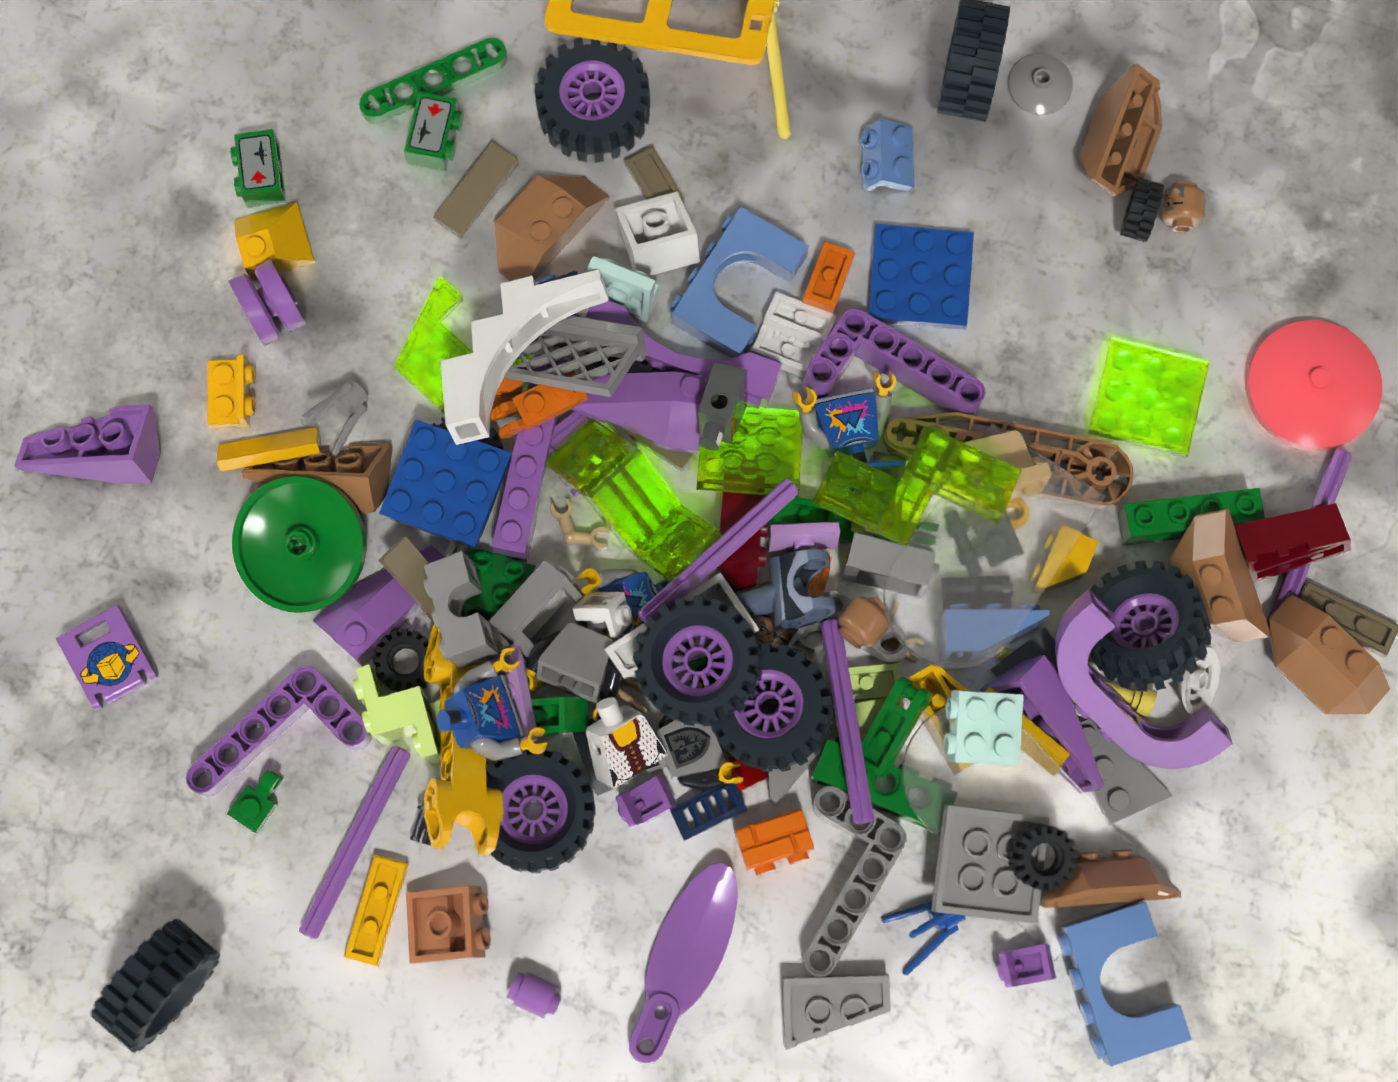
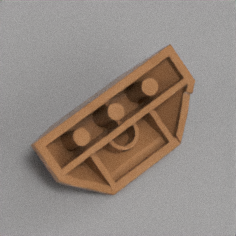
M1138 64L1132 65L1100 98L1079 153L1089 179L1112 196L1132 189L1138 177L1144 178L1162 129L1161 102L1158 95L1160 80Z
M537 175L494 222L498 272L508 281L533 276L535 280L609 200V196L585 176Z
M1229 509L1196 515L1169 560L1171 565L1180 568L1182 577L1187 573L1192 578L1195 587H1198L1210 621L1211 629L1209 630L1236 642L1269 637L1270 630Z
M1290 594L1268 617L1267 623L1270 629L1274 667L1323 714H1369L1390 690L1379 662L1327 613Z
M1112 850V856L1099 857V852H1079L1078 858L1073 859V862L1078 863L1077 870L1071 868L1069 872L1074 875L1072 879L1067 880L1064 878L1063 882L1065 885L1061 888L1054 886L1052 891L1041 890L1040 906L1043 908L1180 899L1181 891L1146 858L1133 855V850Z

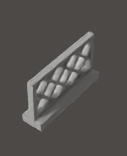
M569 316L539 335L517 357V359H521L522 363L510 367L504 378L612 397L634 361L642 362L648 354L642 327ZM551 346L560 347V349L552 352L548 350ZM543 350L544 355L527 361L525 356ZM583 351L590 354L579 358L577 353ZM570 355L574 358V360L558 366L555 361ZM612 356L621 359L609 363L607 358ZM601 360L604 364L589 371L585 368V366ZM549 363L552 367L542 372L532 371ZM577 369L581 371V374L570 378L562 376ZM608 374L611 376L606 384L592 381Z

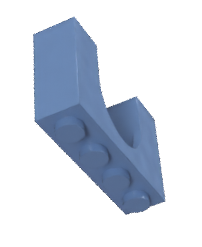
M743 207L739 208L736 215L730 214L721 229L724 232L718 242L715 240L711 242L704 255L707 260L701 269L696 267L692 271L687 281V284L690 285L684 295L678 294L670 307L672 324L729 358L747 353L757 337V326L728 310L719 302L713 288L719 274L731 265L747 262L757 264L791 283L806 260L809 245Z
M1146 901L1132 902L1059 926L1061 935L1057 936L1062 954L1064 956L1069 955L1073 969L1069 970V977L1074 989L1081 992L1084 1003L1080 1004V1010L1086 1025H1092L1095 1038L1091 1039V1044L1098 1060L1103 1059L1105 1064L1114 1066L1192 1040L1181 1005L1169 1003L1138 1014L1123 1015L1109 1006L1101 991V970L1105 961L1113 952L1122 947L1157 936Z

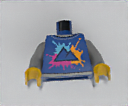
M878 371L875 372L873 382L879 388L876 392L874 387L817 399L815 391L806 386L807 398L801 401L800 394L794 391L792 399L801 406L799 416L804 435L820 450H825L829 457L845 455L847 463L868 462L865 450L874 448L879 438L884 435V430L890 417L892 397L890 390L896 385V377L889 371V380L885 384H880L881 375Z
M587 568L576 577V579L584 578L589 583V585L581 589L583 594L591 592L594 588H599L594 592H624L627 605L631 609L632 622L619 636L620 639L644 623L638 614L639 610L673 580V577L669 576L654 585L647 572L639 573L635 569L596 571L592 568Z
M514 648L503 650L497 661L493 663L488 661L466 672L453 687V696L445 700V710H441L437 715L439 729L444 732L453 731L456 743L461 749H473L475 753L493 761L522 755L523 750L527 749L533 754H541L548 744L547 742L536 744L532 741L533 738H540L545 735L543 728L532 729L527 739L521 740L525 735L504 675H497V672L501 670L513 672L520 664L521 660L513 665H509L504 661V656L515 651Z

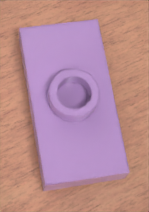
M839 522L770 525L768 539L769 552L837 549L840 536Z

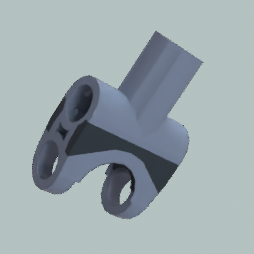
M807 549L771 558L769 560L770 582L740 590L736 596L751 618L773 613L774 625L777 629L794 630L822 621L835 613V601L829 597L812 598L809 596L808 591L810 582L815 575L830 565V555L824 550Z

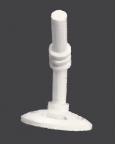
M1206 647L1207 655L1204 661L1195 658L1198 669L1192 674L1186 669L1181 672L1183 681L1179 683L1182 687V702L1184 708L1190 714H1195L1205 705L1209 708L1219 686L1220 660L1217 652L1210 647ZM1088 662L1090 667L1099 676H1105L1103 670L1099 671L1095 662ZM1172 678L1165 680L1168 682H1173ZM1199 698V700L1195 704H1190V700H1196Z

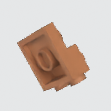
M461 886L406 893L409 964L485 958V950L490 947L491 937L489 931L483 925V914L487 913L489 903L486 894L481 891V886Z

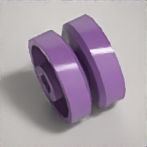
M271 260L255 267V274L262 286L258 290L255 288L250 277L244 273L229 280L232 290L264 346L278 340L280 337V332L272 318L278 316L285 329L289 332H293L306 325L296 307L298 302L285 278H280Z

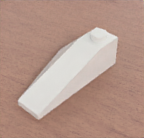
M721 573L684 597L686 601H693V596H703L707 601H712L713 598L720 600L725 606H731L737 610L741 617L747 621L754 634L760 630ZM644 623L605 648V652L624 679L635 676L634 671L637 670V665L633 662V651L638 652L639 645L635 641L638 633L644 635L647 629ZM695 638L696 647H699L700 638ZM707 639L706 648L711 644L712 640ZM689 641L682 645L687 650L691 649ZM718 646L712 654L722 651V648ZM678 650L676 656L684 657L685 654ZM696 655L692 660L706 657V655Z

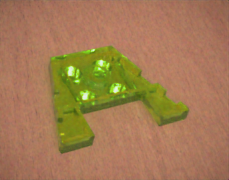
M440 277L413 327L394 368L444 414L441 361L470 354L473 351L441 323L463 301V297ZM528 355L525 356L527 361L532 359ZM516 359L511 367L522 363L521 359Z

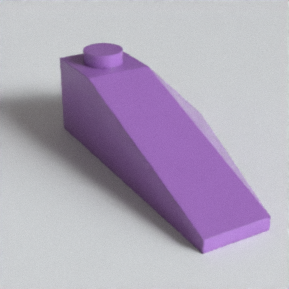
M681 372L627 373L612 397L586 393L588 400L571 410L601 423L610 422L626 429L625 433L635 437L638 434L654 441V446L661 449L698 454L701 437L699 434L698 411L707 386L708 376ZM608 374L592 381L606 384L611 376Z
M150 404L119 406L110 409V415L98 419L89 416L81 419L80 425L65 430L59 426L23 439L14 466L17 470L118 484L152 483L160 457L153 407Z
M432 545L419 551L429 563L445 558ZM384 570L352 587L343 598L326 607L313 622L361 666H364L376 654L375 648L377 645L380 646L382 644L381 639L384 636L388 638L391 636L390 632L397 631L415 613L419 606L387 570Z
M1045 655L1023 660L980 689V692H985L991 687L998 693L1023 694V714L1030 721L1035 717L1038 720L1035 724L1070 753V756L1057 773L1078 793L1101 790L1104 783L1072 700L1063 687L1056 667Z

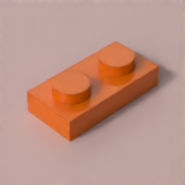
M824 241L802 303L834 313L855 252Z

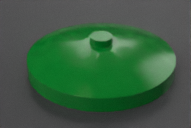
M291 476L271 481L257 489L246 500L237 515L232 533V553L237 571L247 588L258 599L273 608L286 612L304 613L328 607L343 598L357 582L365 563L367 539L362 518L353 502L340 489L324 480L309 476Z

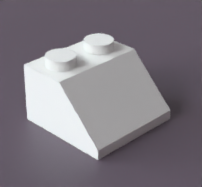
M678 191L615 208L627 256L633 271H641L648 276L700 262L697 232Z

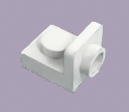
M589 592L572 608L576 621H590L595 624L606 621L611 638H618L632 622L631 609L627 605L624 592Z

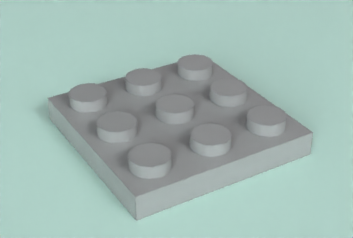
M944 804L931 910L938 913L1037 924L1041 890L1023 884V881L1013 875L1016 872L1010 869L1009 863L1013 862V860L1008 857V850L1013 851L1014 846L1010 845L1012 839L1017 840L1019 838L1016 834L1018 831H1026V826L1031 824L1036 826L1038 825L1037 823L1049 825L1050 818ZM1047 843L1036 846L1031 854L1032 864L1039 871L1044 870Z

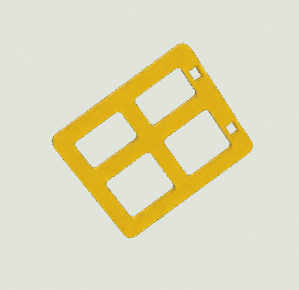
M549 0L545 13V27L548 31L556 34L756 65L764 58L775 0H748L742 33L736 39L669 28L667 24L673 0H649L645 19L641 23L574 13L571 11L574 0ZM751 20L762 21L761 31L750 30Z

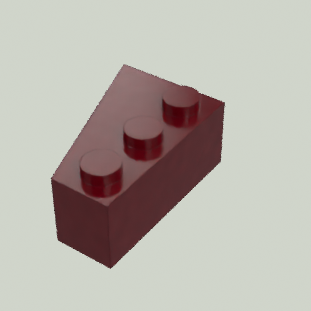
M725 472L719 538L771 492V489L764 488L765 475ZM768 522L716 568V575L722 574L735 595L740 590L756 586L758 567H765L766 547L760 546V538H767Z
M1336 503L1329 505L1318 504L1307 510L1234 525L1253 583L1351 551V539Z

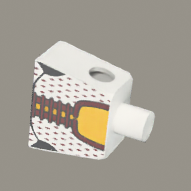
M614 697L603 699L596 705L601 719L587 728L586 736L595 776L598 781L615 789L667 756L666 750L641 712L627 705L619 708Z

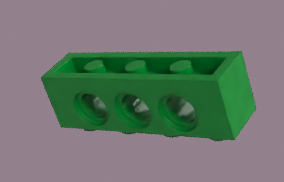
M1260 488L1124 504L1118 512L1123 546L1182 539L1196 515L1227 508L1234 525L1265 519Z
M836 737L834 741L830 739L826 741L810 781L824 787L833 786L848 794L846 775L843 772L844 763L839 737ZM900 764L899 767L892 765L887 775L893 780V790L882 792L875 784V779L878 775L866 769L872 807L936 834L941 833L944 804L953 805L957 792L950 790V783L936 777H932L931 781L918 776L919 771L905 764ZM912 788L921 789L926 796L925 804L921 806L913 805L908 799V791Z

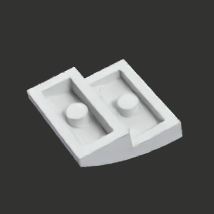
M776 292L751 352L782 363V370L804 378L810 361L832 331L837 315Z

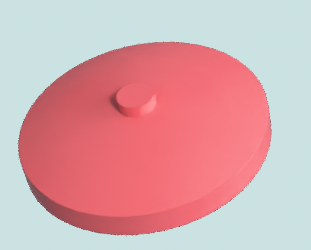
M1302 320L1277 329L1258 347L1248 366L1246 392L1254 416L1261 426L1275 439L1301 450L1326 451L1349 443L1369 426L1380 406L1382 378L1379 366L1372 352L1351 331L1327 321Z

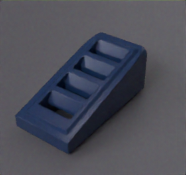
M726 783L677 805L670 812L683 840L686 841L747 812V808L736 784ZM725 791L734 806L729 811L721 796V793ZM713 797L721 812V815L715 817L708 802V799ZM700 803L709 820L705 823L702 822L695 808ZM687 809L696 825L691 830L682 813Z

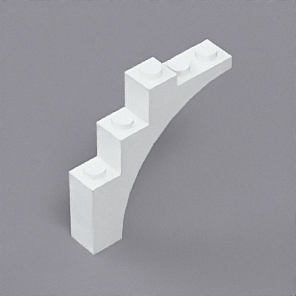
M599 269L536 285L533 276L500 284L503 314L472 321L473 353L441 361L445 424L456 445L489 437L490 414L495 394L506 372L522 351L539 335L559 321L583 309L609 301L608 291Z

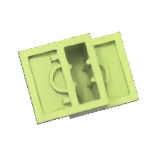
M370 664L356 668L358 678L353 679V684L358 699H361L367 708V712L362 713L367 733H371L372 738L376 737L382 744L412 736L417 755L420 754L421 759L425 758L431 765L439 764L440 744L430 712L429 700L421 687L417 686L384 696L380 678Z

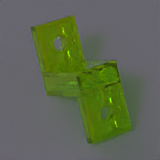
M592 418L547 459L546 467L549 471L585 498L620 544L669 582L675 579L722 536L717 528L681 504L641 450Z
M926 425L900 479L837 451L812 503L907 547L933 494L999 524L1022 470ZM972 478L980 480L984 485L976 484ZM849 488H856L860 490L863 494H856L852 492Z

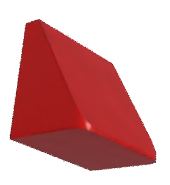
M733 756L725 759L726 763L741 764V766H736L732 769L733 778L743 777L741 783H735L741 791L749 790L768 777L767 772H763L760 768L756 767L754 769L750 768Z

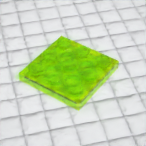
M1112 337L1088 433L1186 459L1189 455L1210 362Z
M746 407L733 442H720L717 450H708L700 445L696 490L768 495L784 479H789L796 485L799 492L803 433L799 411Z

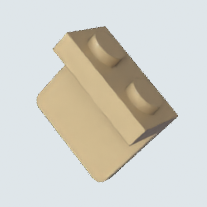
M1016 430L961 443L957 449V454L978 508L992 504L999 505L1024 496L1031 497L1037 495L1044 490L1052 475L1047 462L1038 465L1033 464L1023 436Z

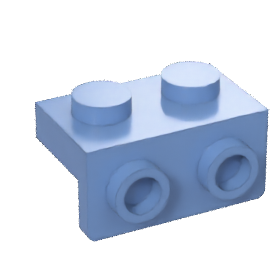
M879 119L864 128L861 136L863 189L871 191L878 186H884L907 192L914 188L913 126Z

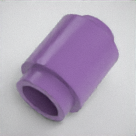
M518 972L510 987L507 998L514 1001L513 1005L544 1019L547 1013L555 1014L562 995L557 994L559 986L530 972L527 975Z

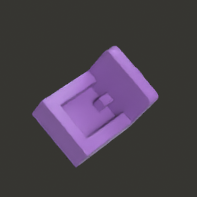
M663 775L655 776L636 788L615 796L618 803V813L630 828L643 825L677 806Z
M1049 943L999 953L1000 960L997 961V971L1001 981H1004L1006 988L1057 979Z

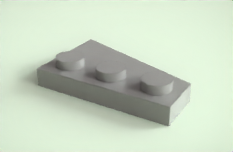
M888 973L826 975L824 977H782L785 1050L796 1047L798 1044L828 1035L832 1031L858 1024L891 1011Z

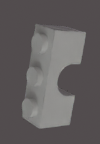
M460 551L425 565L427 579H424V587L428 596L433 600L435 607L431 611V615L436 627L441 631L443 640L439 641V646L443 657L462 669L498 655L491 623L478 612L467 617H461L463 604L469 598L482 593L475 563L465 553Z

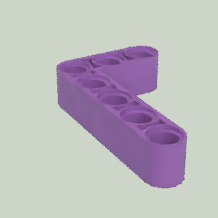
M859 309L847 310L842 315L810 361L802 382V387L806 394L807 386L815 391L817 399L827 397L856 356L888 376L889 371H891L896 377V381L949 413L959 412L975 415L986 394L983 383ZM848 327L854 328V329H856L858 332L850 331V330L848 329ZM876 344L883 345L887 349H881ZM831 351H836L842 356H835ZM904 361H909L915 366H909ZM814 376H821L826 381H819ZM933 378L940 379L944 384L937 383ZM962 395L970 397L972 401L965 400Z
M302 666L294 670L189 768L186 774V783L192 791L202 796L210 797L216 795L308 709L349 749H364L371 742L372 736L371 733H367L363 718L316 669L310 666ZM307 676H315V687L308 692L301 691L300 685L302 680ZM281 700H289L290 710L285 715H276L275 707L277 703ZM331 700L338 701L339 711L333 716H325L323 709L326 703ZM257 723H263L265 728L264 734L259 739L252 740L249 735L250 729ZM353 725H361L363 733L360 739L348 741L346 736L347 730ZM231 747H237L239 752L238 758L235 762L226 764L224 762V753ZM205 771H211L212 782L206 788H200L198 785L199 776Z

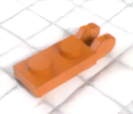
M571 371L562 376L570 378L576 376L574 371ZM539 384L513 397L512 401L504 402L493 408L490 417L493 421H496L518 411L521 419L504 425L498 432L502 439H506L526 429L529 431L586 402L588 396L584 392Z

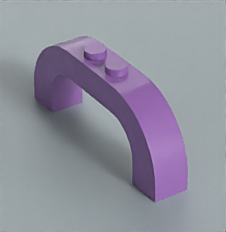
M1090 589L1071 604L1059 623L1055 638L1058 673L1064 689L1074 701L1075 709L1083 718L1088 719L1090 717L1097 724V729L1108 742L1114 740L1127 754L1142 763L1166 769H1181L1200 765L1215 758L1233 744L1227 726L1206 705L1186 721L1174 726H1157L1142 719L1088 664V657L1093 646L1116 627L1113 612Z

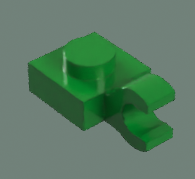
M267 770L260 779L256 790L246 785L227 814L252 832L258 834L277 807V804L270 800V798L280 786L283 778L273 771Z

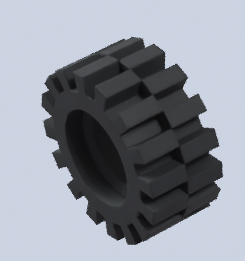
M1137 178L1125 211L1120 235L1143 242L1148 241L1158 215V209L1160 208L1164 184Z
M401 629L402 632H396V630L390 632L391 636L388 638L384 636L381 639L382 644L380 646L377 645L375 648L376 657H373V663L376 667L374 668L376 674L391 690L400 692L420 686L423 690L427 687L425 685L427 682L424 679V657L429 640L415 630L411 632L408 629ZM402 649H411L419 657L417 668L409 674L398 673L393 667V658Z
M1037 823V826L1028 825L1026 826L1027 830L1018 831L1016 834L1019 838L1017 840L1012 839L1010 845L1014 846L1013 851L1008 850V857L1013 860V862L1009 863L1010 869L1016 872L1013 875L1023 881V884L1042 891L1043 889L1052 891L1054 886L1063 887L1065 885L1063 882L1064 878L1071 880L1074 876L1069 873L1071 868L1077 870L1078 863L1073 862V857H1078V851L1072 848L1076 845L1075 842L1067 837L1069 834L1059 830L1057 827ZM1047 843L1053 848L1055 859L1051 867L1039 871L1032 864L1031 854L1036 846Z

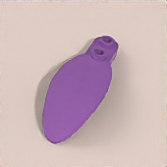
M715 863L701 871L679 896L658 933L646 973V1004L629 1041L631 1056L641 1064H652L660 1059L678 1018L687 1012L703 995L724 957L733 929L738 899L736 876L727 864ZM658 1007H663L668 1012V1016L663 1020L657 1019L654 1015V1011ZM643 1040H650L653 1043V1050L651 1052L645 1053L640 1049V1043Z

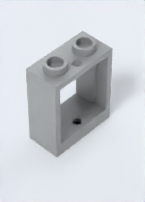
M854 533L842 579L920 600L924 592H930L932 585L935 584L939 565L933 564L935 553Z
M544 560L488 622L510 645L515 644L518 646L523 658L527 661L539 639L556 630L562 631L568 623L582 626L586 622L576 621L572 609L586 594L581 592L582 587L577 583L572 584L575 578L563 566L559 565L557 568H554ZM561 589L568 599L529 640L522 631Z

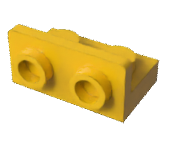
M237 354L236 360H211L207 363V425L209 428L250 427V416L255 415L254 396H250V384L255 383L254 364H250L244 354Z

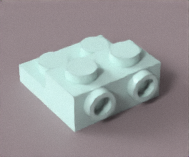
M593 256L588 265V272L600 270L608 291L609 301L626 307L631 316L648 322L658 300L659 285L655 284L656 280L651 279L644 272L623 268L611 259H601Z
M951 690V697H948L945 708L946 717L950 719L949 733L945 734L943 742L944 753L948 754L947 761L974 764L1020 765L1024 695Z

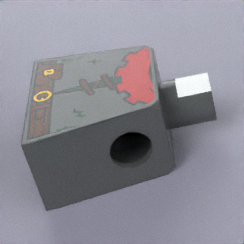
M714 362L698 411L699 434L701 435L699 444L705 449L717 450L720 442H733L747 407L746 369Z

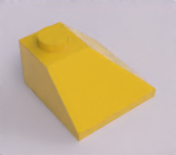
M297 202L234 220L236 241L244 269L252 281L258 280L255 274V267L268 260L272 261L278 274L315 263Z

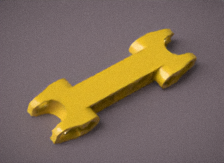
M434 624L424 657L425 682L440 685L441 711L445 710V700L453 696V687L463 675L483 663L480 661L460 669L450 660H446L439 646V641L443 640L441 631ZM440 730L441 780L431 779L427 784L424 795V818L433 848L443 849L444 845L450 842L451 835L453 834V824L459 823L466 826L472 833L475 849L478 854L488 856L495 850L503 817L502 792L499 789L486 787V757L475 753L473 749H461L456 743L453 731L444 732Z

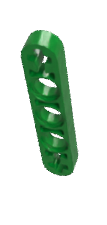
M488 38L367 91L362 95L359 102L362 116L370 123H381L415 108L419 91L442 96L503 68L507 63L505 45L497 38ZM492 49L494 53H497L498 58L492 60L487 54L488 50ZM475 55H478L479 61L481 60V67H477ZM460 61H467L472 65L470 72L463 75L456 73L454 67ZM431 74H438L443 78L442 83L434 88L428 87L425 84V79ZM401 87H409L413 90V95L410 99L402 101L395 97L397 90ZM390 94V98L393 103V106L391 107L389 106V103L386 100L385 95ZM374 101L380 108L375 113L370 109V103Z

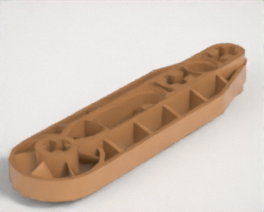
M959 412L898 417L891 420L884 430L883 443L890 453L906 459V461L946 481L969 485L967 477L963 476L964 469L957 454V449L961 443L993 436L972 431L973 424L999 428L1001 433H1006V430H1016L1020 433L1034 435L1033 443L1025 441L1030 456H1034L1031 458L1033 464L1046 463L1040 461L1039 458L1053 460L1052 463H1048L1052 475L1047 485L1059 487L1058 495L1041 492L1031 496L1032 498L1088 509H1107L1117 505L1127 495L1133 482V466L1128 455L1118 446L1102 440ZM958 420L968 422V428L966 430L940 425L939 421ZM897 431L903 432V441H897ZM915 434H920L917 444L913 445ZM935 437L941 442V447L937 449L929 448L924 439ZM1039 437L1067 442L1066 449L1039 444ZM951 440L953 441L951 445L952 449L950 452L946 451V449ZM1073 443L1081 444L1076 451L1072 450ZM1113 455H1116L1117 458L1112 462L1110 459ZM935 462L960 467L959 475L945 473L932 466L931 463ZM1060 463L1067 464L1064 474L1059 473ZM1095 470L1102 472L1101 477L1105 476L1102 481L1095 479L1097 474L1092 475ZM1116 475L1127 477V484L1115 483L1113 481ZM1065 488H1067L1071 497L1063 496ZM1107 488L1111 497L1109 502H1105L1102 496V492ZM1084 489H1086L1087 491H1086L1085 494L1082 496L1081 493L1083 492Z

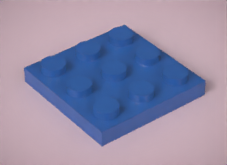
M876 224L868 314L883 323L966 330L974 232Z
M415 420L379 514L381 517L477 550L510 464L512 453L477 440L456 445L448 430Z

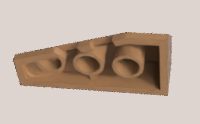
M391 443L349 444V450L339 451L338 455L334 456L330 452L329 446L320 447V453L245 467L242 471V476L245 479L263 485L279 478L291 476L318 478L340 489L353 502L359 514H368L375 512L386 497L393 449Z

